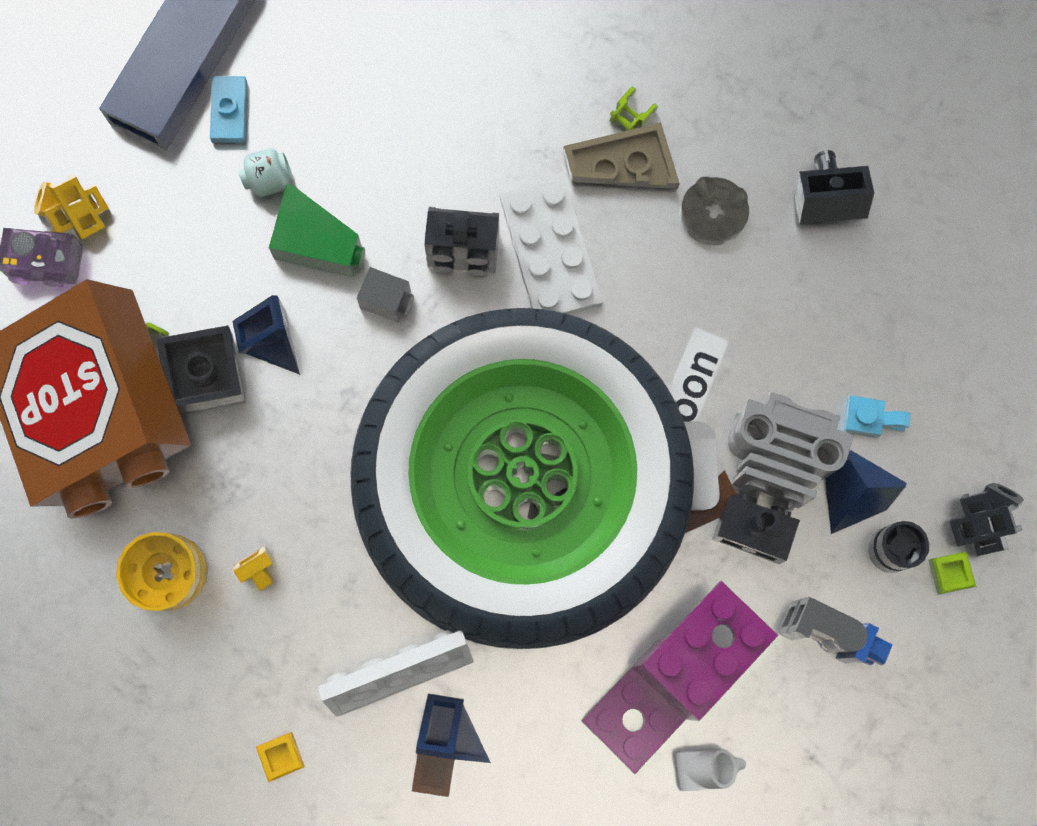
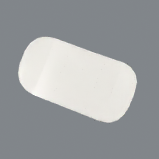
M686 422L685 426L691 445L694 467V492L691 510L711 509L718 503L720 495L716 434L707 423Z

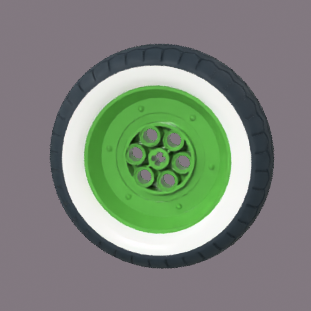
M509 308L487 311L452 322L415 344L392 366L370 398L357 429L351 458V496L355 520L364 546L373 564L389 587L412 610L444 631L449 630L453 633L462 631L466 640L506 649H538L567 644L595 634L623 618L648 596L670 567L685 535L693 502L694 467L688 432L680 410L661 377L637 351L611 332L582 318L552 310ZM514 432L521 433L526 438V443L519 448L511 447L506 441L507 436ZM545 445H554L559 449L560 456L555 460H547L542 457L540 453L541 448ZM484 455H492L496 457L499 464L494 470L485 471L478 465L480 458ZM518 468H524L525 473H532V476H528L526 483H521L519 477L512 476L517 475ZM555 479L561 480L566 485V493L562 496H553L547 490L546 485L548 482ZM491 490L500 491L505 497L504 502L498 507L487 505L484 501V496L487 492ZM531 502L538 507L539 515L532 520L522 518L518 509L523 503Z

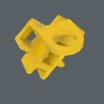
M73 174L68 175L67 180L57 185L52 182H42L35 199L34 214L47 218L53 228L50 230L53 235H59L73 228L79 240H82L105 228L98 214L109 209L95 184L83 189L78 178Z

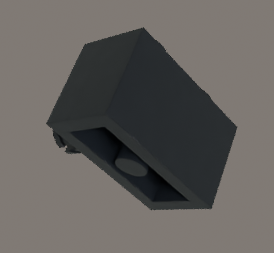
M828 150L829 160L827 161L825 151L815 155L814 163L817 170L799 171L794 196L799 224L868 218L875 194L869 166L838 168L836 154Z
M737 493L736 496H729L724 502L712 540L776 564L786 562L800 520L791 517L792 512L785 508L771 506L769 509L757 504L758 500L752 496Z

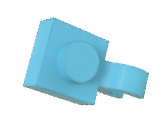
M850 395L847 399L844 432L877 438L882 435V428L904 432L905 427H910L911 413L884 411L886 401Z

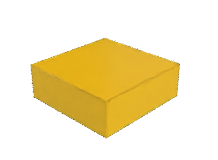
M293 732L256 746L268 782L305 767Z

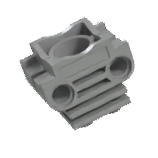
M770 392L763 403L748 399L743 411L740 414H736L728 437L729 450L734 456L743 460L737 466L736 472L739 474L733 478L731 485L739 487L740 493L756 499L759 498V495L774 500L773 504L775 506L793 511L794 507L799 509L816 497L817 491L813 490V488L818 486L820 481L845 464L854 435L837 430L840 415L825 410H811L801 407L790 398ZM748 432L751 433L755 437V439L751 438Z

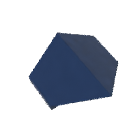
M271 295L232 321L239 353L250 355L300 375L286 310L278 295Z
M850 450L845 464L825 478L831 534L886 511L904 490L907 483Z
M428 694L415 754L452 760L491 763L463 705L464 699Z

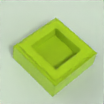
M967 551L929 559L938 595L977 587Z

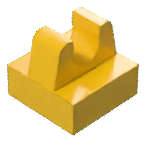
M266 546L236 563L233 572L240 583L251 577L257 588L262 591L273 584V578L267 570V567L273 564V557Z

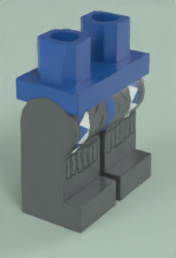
M812 597L791 602L778 632L779 635L790 640L813 639L818 642L824 651L837 653L835 659L843 663L873 665L875 662L879 665H884L893 645L876 636L879 627L870 623L862 624L857 619Z

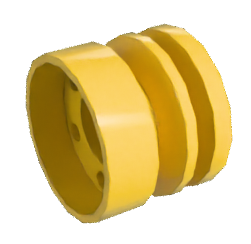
M150 532L136 537L124 548L117 562L116 578L121 593L131 604L143 610L169 611L188 606L200 596L207 582L208 565L204 553L195 542L181 535ZM163 565H173L170 569V572L174 575L172 579H162L165 574L161 570Z

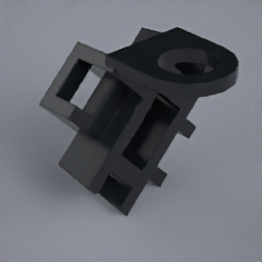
M998 483L988 484L982 493L970 496L969 493L963 494L960 502L965 516L952 518L949 521L957 547L973 543L977 556L1009 550L1005 536L1016 534L1023 530L1021 525L1015 524L1012 511L1019 508L1024 501L1022 496ZM988 517H990V521L994 530L993 532L991 530ZM960 524H962V527H963V530H964V533H965V536H966V537H963V533H962Z

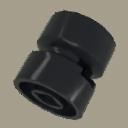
M900 521L879 529L872 535L868 543V554L876 568L884 572L896 573L916 567L925 561L929 553L930 543L927 534L919 525L909 521Z

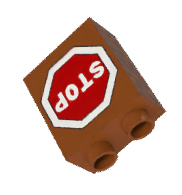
M86 279L0 330V421L30 507L64 506L67 517L70 519L95 514L112 504L108 493L109 489L124 482L126 488H137L164 478L170 472L165 459L191 446L133 290Z

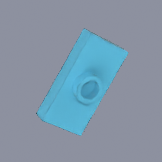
M212 76L209 139L211 143H245L247 111L246 76Z

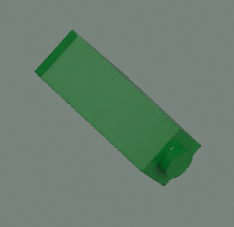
M286 185L268 246L273 258L279 261L353 277L356 267L361 268L365 256V247H362L358 233L294 185Z

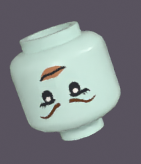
M272 147L246 155L243 159L244 169L239 170V176L245 190L252 189L253 193L258 197H265L284 191L286 185L289 184L288 180L293 178L285 153H279Z

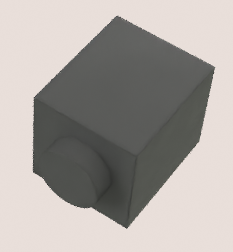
M369 267L357 295V301L360 309L399 322L402 313L407 314L409 312L414 295L410 294L409 281Z

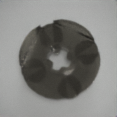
M706 176L699 178L687 190L680 206L681 221L684 222L688 229V234L696 241L711 246L724 244L725 241L739 236L749 217L747 192L732 181L724 178H710ZM713 204L718 205L723 211V215L718 214L716 218L710 217V211L705 208Z

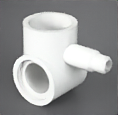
M696 749L675 752L680 791L683 792L727 789L734 784L737 772L746 768V762L743 758H735L725 749Z

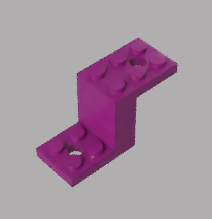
M720 581L666 638L653 643L584 716L581 722L633 774H636L685 720L700 721L779 635L724 582ZM718 625H724L732 632V642L726 648L717 646L712 639L713 630ZM630 709L638 710L643 717V724L637 731H629L623 725V716Z

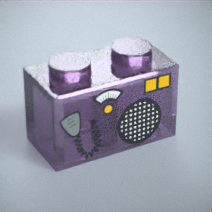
M3 227L0 242V271L8 277L9 281L17 284H29L30 280L42 281L47 286L58 288L64 287V284L77 285L84 245L74 234Z

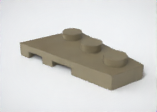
M661 123L563 147L564 157L572 182L678 189L680 185Z

